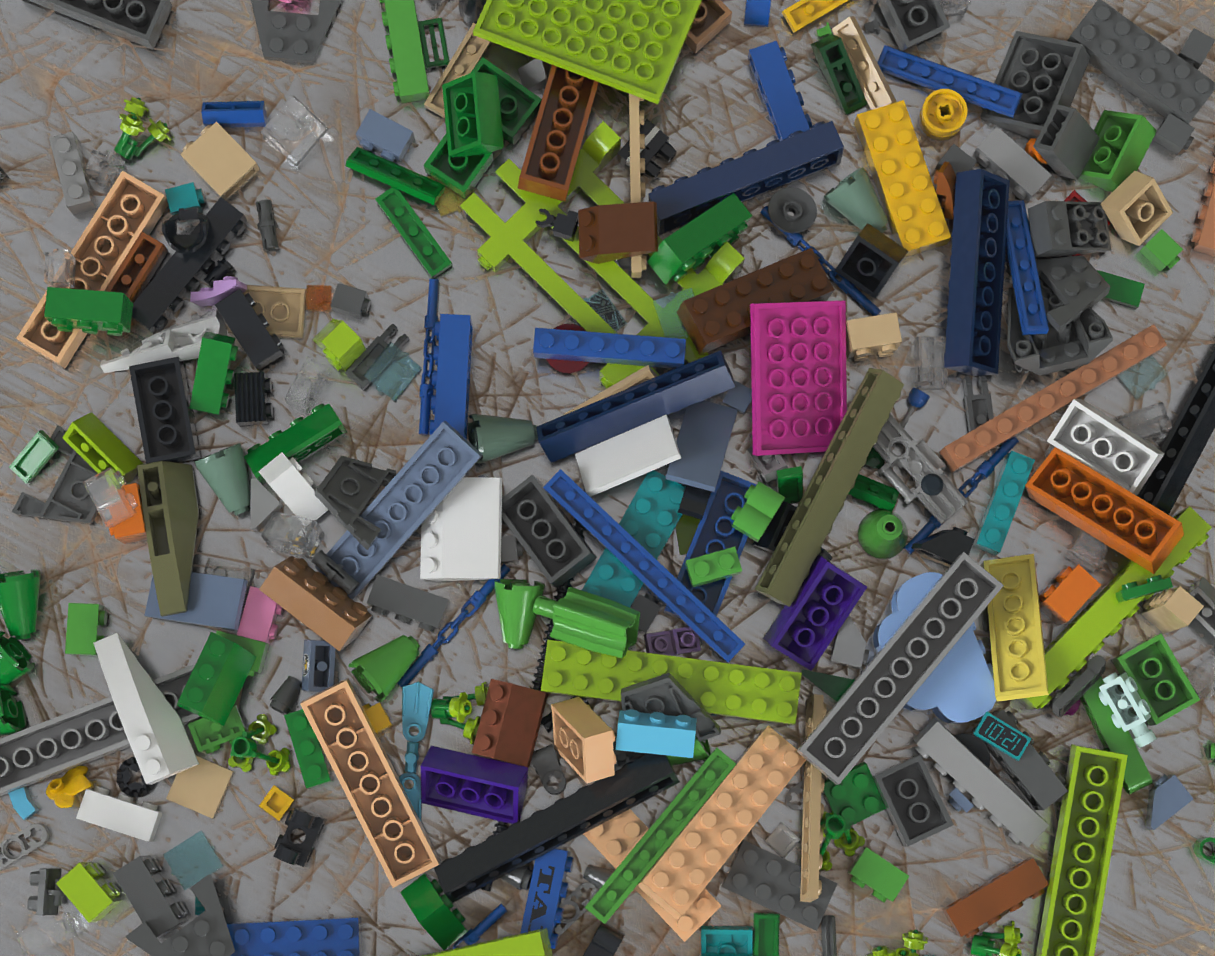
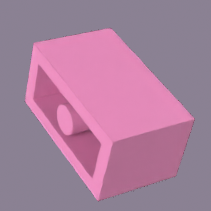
M250 586L237 635L270 644V640H274L276 637L278 625L275 622L277 615L282 614L283 608L261 592L260 588Z

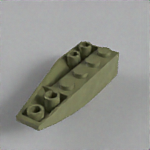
M167 461L137 465L145 530L160 615L163 617L187 612L199 517L193 466Z

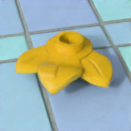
M78 766L69 770L62 778L52 780L46 789L48 798L54 800L59 808L72 807L74 795L91 787L90 781L85 777L88 767Z

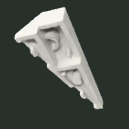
M213 305L212 311L202 316L196 313L191 316L192 321L178 326L174 324L142 340V346L132 351L126 348L121 351L122 356L108 361L106 359L102 360L100 366L104 373L128 370L129 366L179 357L182 361L199 358L202 337L206 331L228 336L224 319L216 306Z

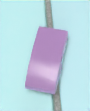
M226 276L223 277V280L214 281L213 288L205 287L200 288L198 292H191L190 302L200 307L213 306L239 289L245 292L247 285L238 281L237 277Z
M690 627L644 635L647 653L675 656L701 651L699 636Z

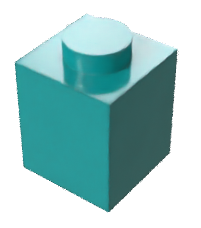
M194 182L165 189L172 216L179 213V208H184V210L198 208V212H203L204 194L201 188L197 189Z

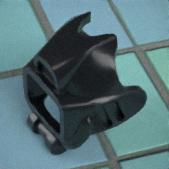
M179 208L178 214L173 215L169 220L162 223V233L168 245L177 253L196 252L205 243L208 229L210 228L209 219L204 214L199 213L198 208H193V210ZM180 220H200V233L190 235L177 234V222Z

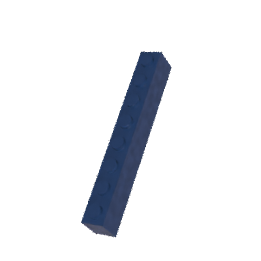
M721 350L537 426L539 443L551 463L564 459L571 454L585 450L664 415L678 412L685 407L702 402L707 398L736 387L731 370Z

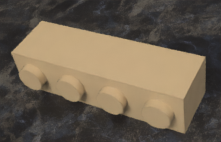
M1181 586L1173 589L1168 588L1166 591L1163 590L1154 596L1152 595L1142 605L1145 609L1141 615L1165 634L1188 626L1204 606Z

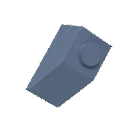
M1163 774L1153 781L1155 786L1149 790L1145 823L1148 830H1155L1193 800V797L1175 774L1168 776Z

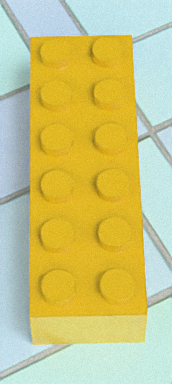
M904 100L857 114L854 124L894 241L908 250L905 257L947 245L951 235Z

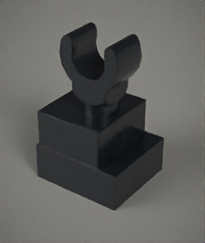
M539 209L540 214L547 216V219L544 222L536 221L538 227L554 226L552 230L554 236L573 242L579 224L578 212L569 210L568 215L558 213L557 217H555L548 210Z

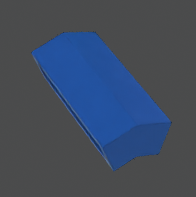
M264 101L203 102L201 113L205 127L210 124L213 125L216 121L222 128L267 127V112Z

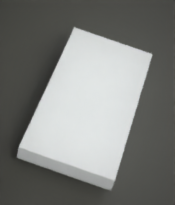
M667 415L575 454L585 491L590 497L681 459Z

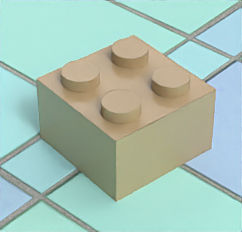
M1137 171L1128 176L1101 203L1119 237L1138 246L1173 214L1155 179Z
M897 312L852 319L846 322L847 359L854 358V361H863L869 359V355L878 354L879 357H888L893 355V352L898 349L902 342Z

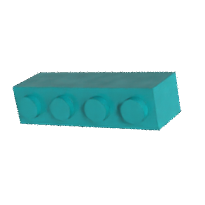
M1014 451L1007 454L972 547L995 556L1001 552L1035 459Z

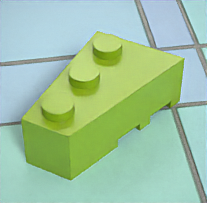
M332 319L312 339L323 350L322 352L325 354L328 362L337 371L342 368L346 372L366 350L361 338L343 320Z

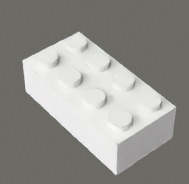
M1073 399L1047 442L1136 496L1165 454L1082 399Z

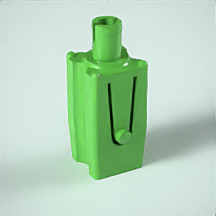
M569 587L566 596L558 601L542 595L536 598L533 612L536 615L553 619L554 626L550 637L593 652L624 658L629 647L634 646L637 642L640 621L639 611L573 587Z

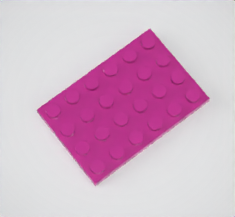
M846 301L751 303L753 455L826 452L847 412Z

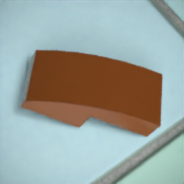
M945 161L940 170L937 169L935 172L934 184L937 185L936 194L943 195L941 207L945 208L944 217L954 219L956 175L950 162Z

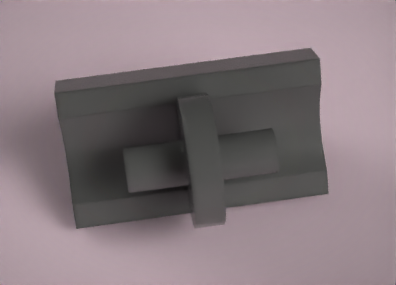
M40 868V871L30 873L29 883L31 886H38V896L29 897L28 910L34 911L36 915L40 916L57 915V906H61L62 896H66L56 884L60 880V869Z

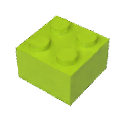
M80 862L56 884L89 923L100 921L123 901L119 896L121 891L113 882L108 883L103 877L105 872L96 862L93 864L91 862Z

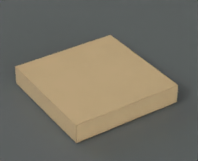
M196 755L199 764L177 773L166 799L214 819L234 771Z

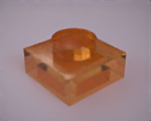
M307 285L306 311L331 312L332 286Z

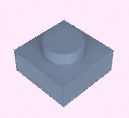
M955 786L947 792L951 797L948 802L958 812L963 809L967 813L974 806Z

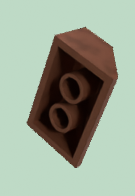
M491 679L472 753L529 768L548 693Z

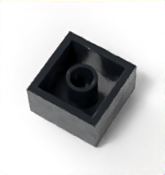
M867 223L855 238L835 269V272L876 299L908 253V250Z

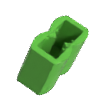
M758 482L756 487L751 484L744 496L747 502L743 508L738 506L730 518L734 520L733 528L757 543L785 499L784 496L761 482Z

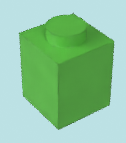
M1161 229L1139 252L1161 272L1166 266L1171 269L1181 259L1177 255L1183 249Z

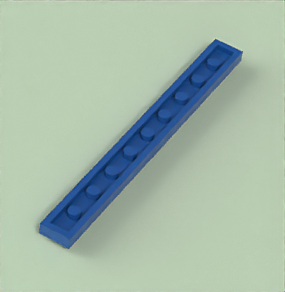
M561 469L543 487L548 494L727 663L744 647L745 643Z

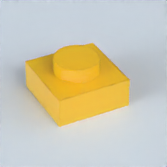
M273 785L259 807L278 821H281L295 799L276 785Z

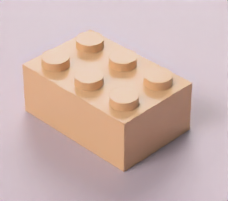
M580 697L551 704L554 749L586 783L614 776V765L617 760L613 751V742H615L613 729Z

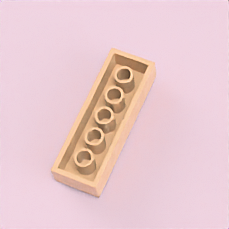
M629 809L585 832L583 835L616 869L649 828ZM636 886L634 888L684 942L721 907V904L704 888L684 915L676 920L639 887Z

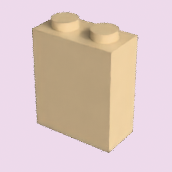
M217 121L213 125L206 126L202 130L201 136L196 141H190L182 150L183 152L180 154L190 168L224 200L231 197L260 170L256 161Z

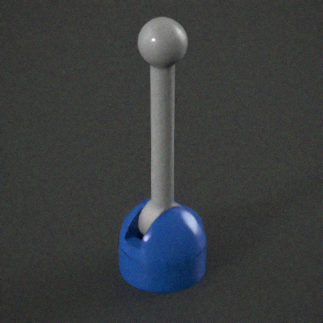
M914 387L908 396L911 406L900 424L903 428L914 409L923 407L930 398L929 395Z

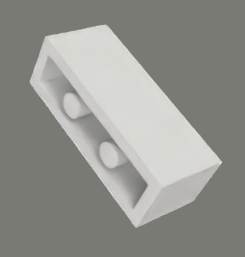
M280 453L263 467L259 473L307 528L327 512L328 509L315 496L318 486L313 489L311 486L315 483L306 472L302 475L299 473L302 467L293 457L288 460L283 453Z
M95 786L94 790L86 789L76 819L147 842L154 841L163 812L157 811V805L143 801L142 805L133 803V797L120 793L117 798L108 795L110 790Z

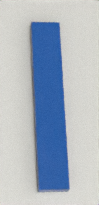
M884 45L877 62L884 73L935 91L939 89L956 91L966 102L1014 118L1023 94Z
M1024 200L1009 201L1006 250L1022 335L1047 334L1049 327Z

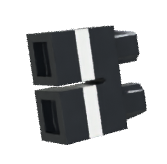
M646 119L644 125L640 126V134L645 135V149H640V158H645V173H640V177L644 174L654 181L662 172V168L654 162L657 157L660 156L669 163L676 156L677 151L669 143V137L651 121ZM628 140L617 153V160L624 166L630 167Z

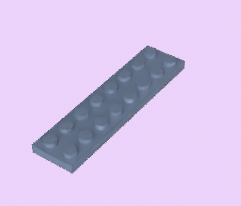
M446 420L440 424L360 515V517L381 529L369 550L365 549L347 530L326 554L336 564L340 563L344 566L343 570L359 582L357 588L350 595L347 594L352 600L361 593L483 456ZM315 566V568L320 573L324 574L327 577V575L321 569ZM333 580L331 581L335 587H340Z

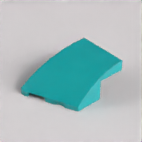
M701 926V956H753V926Z

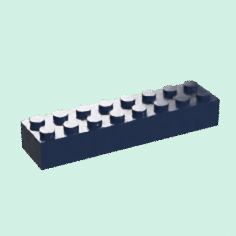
M824 121L818 122L810 130L805 132L801 130L796 131L785 140H773L765 148L748 150L742 157L737 159L728 158L717 167L712 169L711 167H706L699 170L697 175L689 178L688 176H683L675 180L672 185L667 187L661 185L651 191L652 193L648 194L649 202H657V230L659 234L662 235L685 226L733 193L741 202H745L840 164L844 145L833 121L827 123Z
M983 169L956 173L949 300L947 305L948 316L945 331L944 367L971 376L998 375L1010 180Z

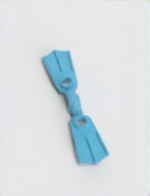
M416 682L402 687L403 735L410 742H407L405 754L406 773L402 774L399 780L421 821V780L415 774L417 761L420 757L418 752L419 743L417 742L422 740L426 733L434 689L425 686L421 682ZM412 726L417 727L419 733L415 736L409 732ZM408 779L414 783V786L410 789L404 785V782Z

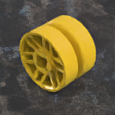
M939 89L932 92L926 98L919 113V125L922 131L931 139L938 141L948 140L956 136L967 117L968 110L965 100L959 93L950 89Z

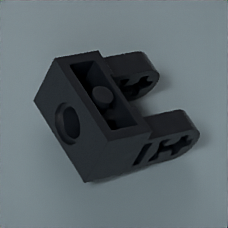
M299 807L294 808L293 811L290 810L285 821V825L288 827L284 835H279L274 847L276 851L273 857L292 865L307 867L327 819ZM296 829H302L305 832V840L300 844L293 840V833Z

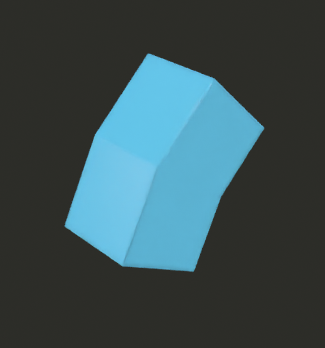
M22 787L8 793L13 808L23 820H28L39 811L38 807L31 800L27 787Z

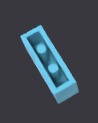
M633 709L620 710L615 750L693 758L697 718H691L687 715L670 716L660 712L642 713Z

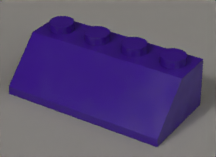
M818 555L810 567L809 575L804 579L798 591L797 598L790 607L784 606L764 636V639L773 648L812 671L867 589V586L823 556Z
M430 746L421 764V803L510 824L520 821L528 787V767Z

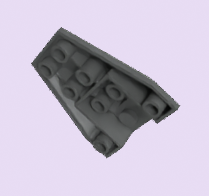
M1040 280L1047 316L1048 311L1064 306V304L1047 284ZM1014 287L1008 289L1007 347L1014 363L1024 369L1041 376L1087 365L1113 341L1105 321L1092 309L1083 311L1080 314V318L1075 322L1071 321L1061 333H1058L1047 320L1049 327L1047 334L1022 335Z

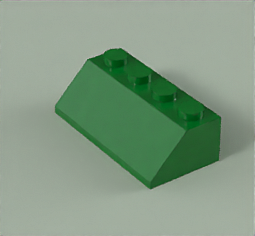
M322 403L311 410V415L304 419L303 417L295 419L290 423L291 427L284 432L281 430L276 431L268 437V442L263 445L258 443L247 450L248 454L244 458L254 476L262 485L267 482L259 471L280 453H283L288 460L293 457L299 463L347 433V430L329 403L327 405Z

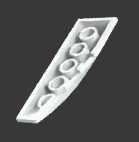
M115 633L94 642L93 644L110 694L145 783L152 785L198 765L199 762L180 716L166 700L164 694L152 681V678L138 662L121 636Z

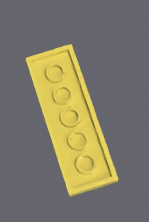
M1034 554L984 561V569L1004 585L987 605L995 698L998 702L1049 695Z

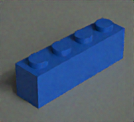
M777 41L750 49L748 60L778 140H785L789 138L790 134L799 130L802 132L810 130L812 122L810 116L803 112L802 106L804 101L801 93L796 92L793 84L796 81L793 71L791 69L788 70L785 64L787 56L784 48H779Z

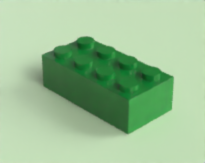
M733 193L663 239L658 246V251L653 253L647 263L665 285L673 280L678 282L687 275V270L690 268L693 270L698 269L705 262V258L708 256L712 258L726 242L732 246L740 238L738 235L749 227L747 222L753 215Z

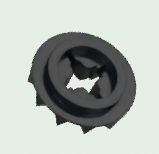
M135 757L123 761L117 770L116 782L120 790L130 797H142L149 794L154 789L156 783L152 785L146 784L141 775L140 778L144 785L137 781L128 784L133 777L130 769L139 772L140 768Z

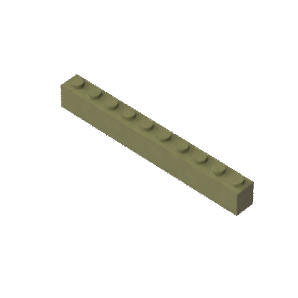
M868 369L755 588L756 591L776 603L790 607L797 598L798 591L804 579L809 575L814 559L819 555L826 536L832 530L833 522L842 510L849 491L854 487L861 468L866 464L869 452L876 444L883 425L888 421L889 414L901 395L904 384L884 370Z

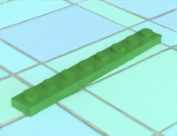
M716 748L584 908L605 924L735 767L736 763L720 749Z

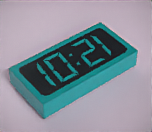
M985 712L973 732L975 736L1016 761H1019L1032 739L989 712Z

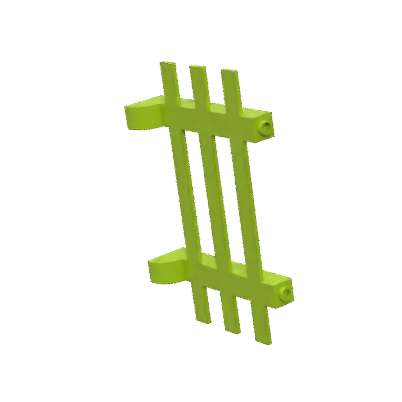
M604 121L590 134L579 152L566 202L518 189L521 169L508 159L495 173L525 204L506 223L474 192L460 205V208L490 236L477 250L480 257L478 262L486 270L491 268L496 273L512 258L587 332L618 334L526 244L541 229L536 225V221L544 222L547 219V216L540 214L539 209H546L555 217H557L558 213L566 215L561 209L581 189L597 205L624 204L596 176L617 155L621 148V138ZM578 226L573 242L563 240L579 255ZM658 236L659 246L663 240ZM726 242L699 274L692 268L687 270V275L677 282L683 290L663 309L614 261L600 264L584 261L648 323L637 335L686 339L685 360L691 363L709 354L707 352L701 355L698 354L688 333L683 329L684 325L677 314L679 307L684 300L730 282L742 270L745 258ZM607 363L600 370V382L607 389L645 366ZM652 368V370L656 373V375H657V376H660V375Z

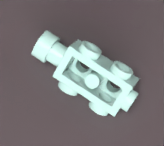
M1114 672L1103 678L1104 683L1099 687L1101 691L1098 694L1101 702L1105 706L1109 705L1114 714L1111 715L1115 726L1117 728L1122 727L1124 732L1131 729L1138 748L1156 740L1157 738L1152 729L1149 730L1145 724L1151 718L1150 707L1144 699L1140 698L1134 679L1128 677L1126 672L1120 675ZM1120 685L1124 692H1120L1117 686ZM1131 707L1134 708L1137 715L1131 713Z

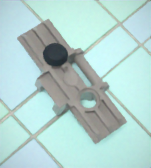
M889 414V419L883 425L878 435V440L873 446L886 461V464L878 470V473L881 476L884 475L904 497L906 505L911 504L918 498L942 524L967 504L968 501L944 475L943 470L946 468V465L923 439L919 442L912 439L896 419ZM895 443H901L905 446L906 452L902 455H895L891 447ZM897 465L899 468L907 470L914 478L917 487L913 493L891 468Z

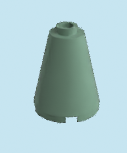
M863 167L845 177L835 189H830L823 196L831 206L860 230L867 223L882 233L887 229L885 226L888 223L887 217Z
M482 414L469 415V418L473 420V422L468 423L469 443L483 455L475 464L534 445V440L538 439L537 425H533L531 420Z
M240 443L194 461L196 468L229 513L234 511L235 515L249 510L248 505H250L251 493L243 447Z

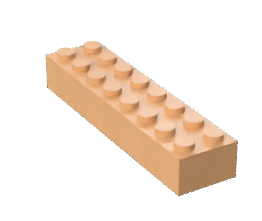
M122 171L49 287L105 291L140 234L144 232L150 235L168 206L166 196ZM46 291L16 339L65 369L87 333L82 332V329L75 328L72 329V332H63L51 325L44 317Z
M349 678L303 700L300 705L392 887L394 888L438 866L440 859Z
M769 725L764 728L736 762L735 767L647 872L637 887L676 920L682 917L804 764L806 759L796 752L797 749Z

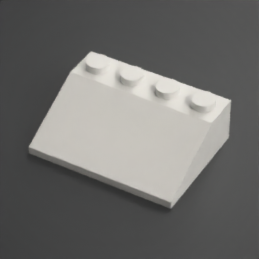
M463 477L421 524L420 579L436 582L501 579L502 478Z

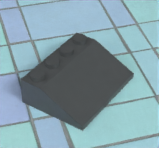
M1016 31L995 81L997 85L1023 93L1014 118L986 108L983 109L980 118L1027 138H1038L1055 104L1070 107L1090 60V56L1083 44Z

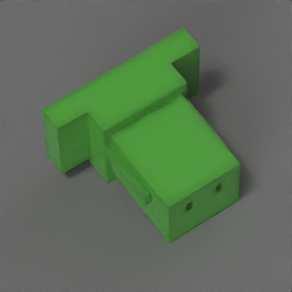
M828 22L826 23L827 26L817 30L819 38L832 34V28Z

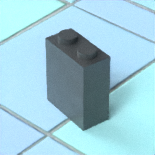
M1055 104L1033 147L1057 175L1078 180L1100 137L1076 108Z

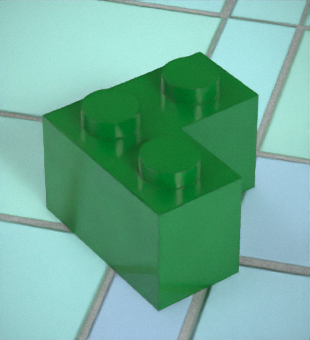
M424 873L400 893L418 922L437 944L445 950L468 932L463 924L466 918L458 908L452 909L454 905L445 894L441 895L443 889L436 879L431 881Z

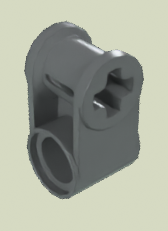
M551 744L534 751L531 761L544 788L551 795L561 794L565 790L567 783L553 745ZM553 776L557 780H562V782L558 783V789H554L553 786L548 787V784L551 783L550 778Z

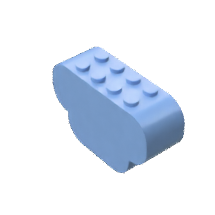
M936 572L923 573L907 580L897 588L891 600L892 614L880 621L873 633V646L876 654H878L943 574ZM974 622L903 708L913 712L932 709L937 718L948 724H961L975 720L993 708L996 702L993 667L985 661L983 655L986 654V650L982 641L976 639L974 634L976 626Z

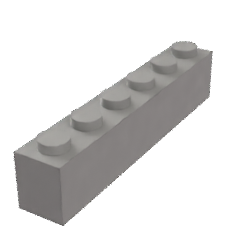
M935 717L914 738L918 745L915 749L925 759L930 756L937 762L934 767L942 775L946 776L949 774L955 779L952 784L959 791L964 793L967 790L973 796L971 801L981 811L986 808L992 814L989 818L999 828L1004 825L1011 832L1008 836L1016 844L1020 845L1023 843L1029 847L1048 828V823Z

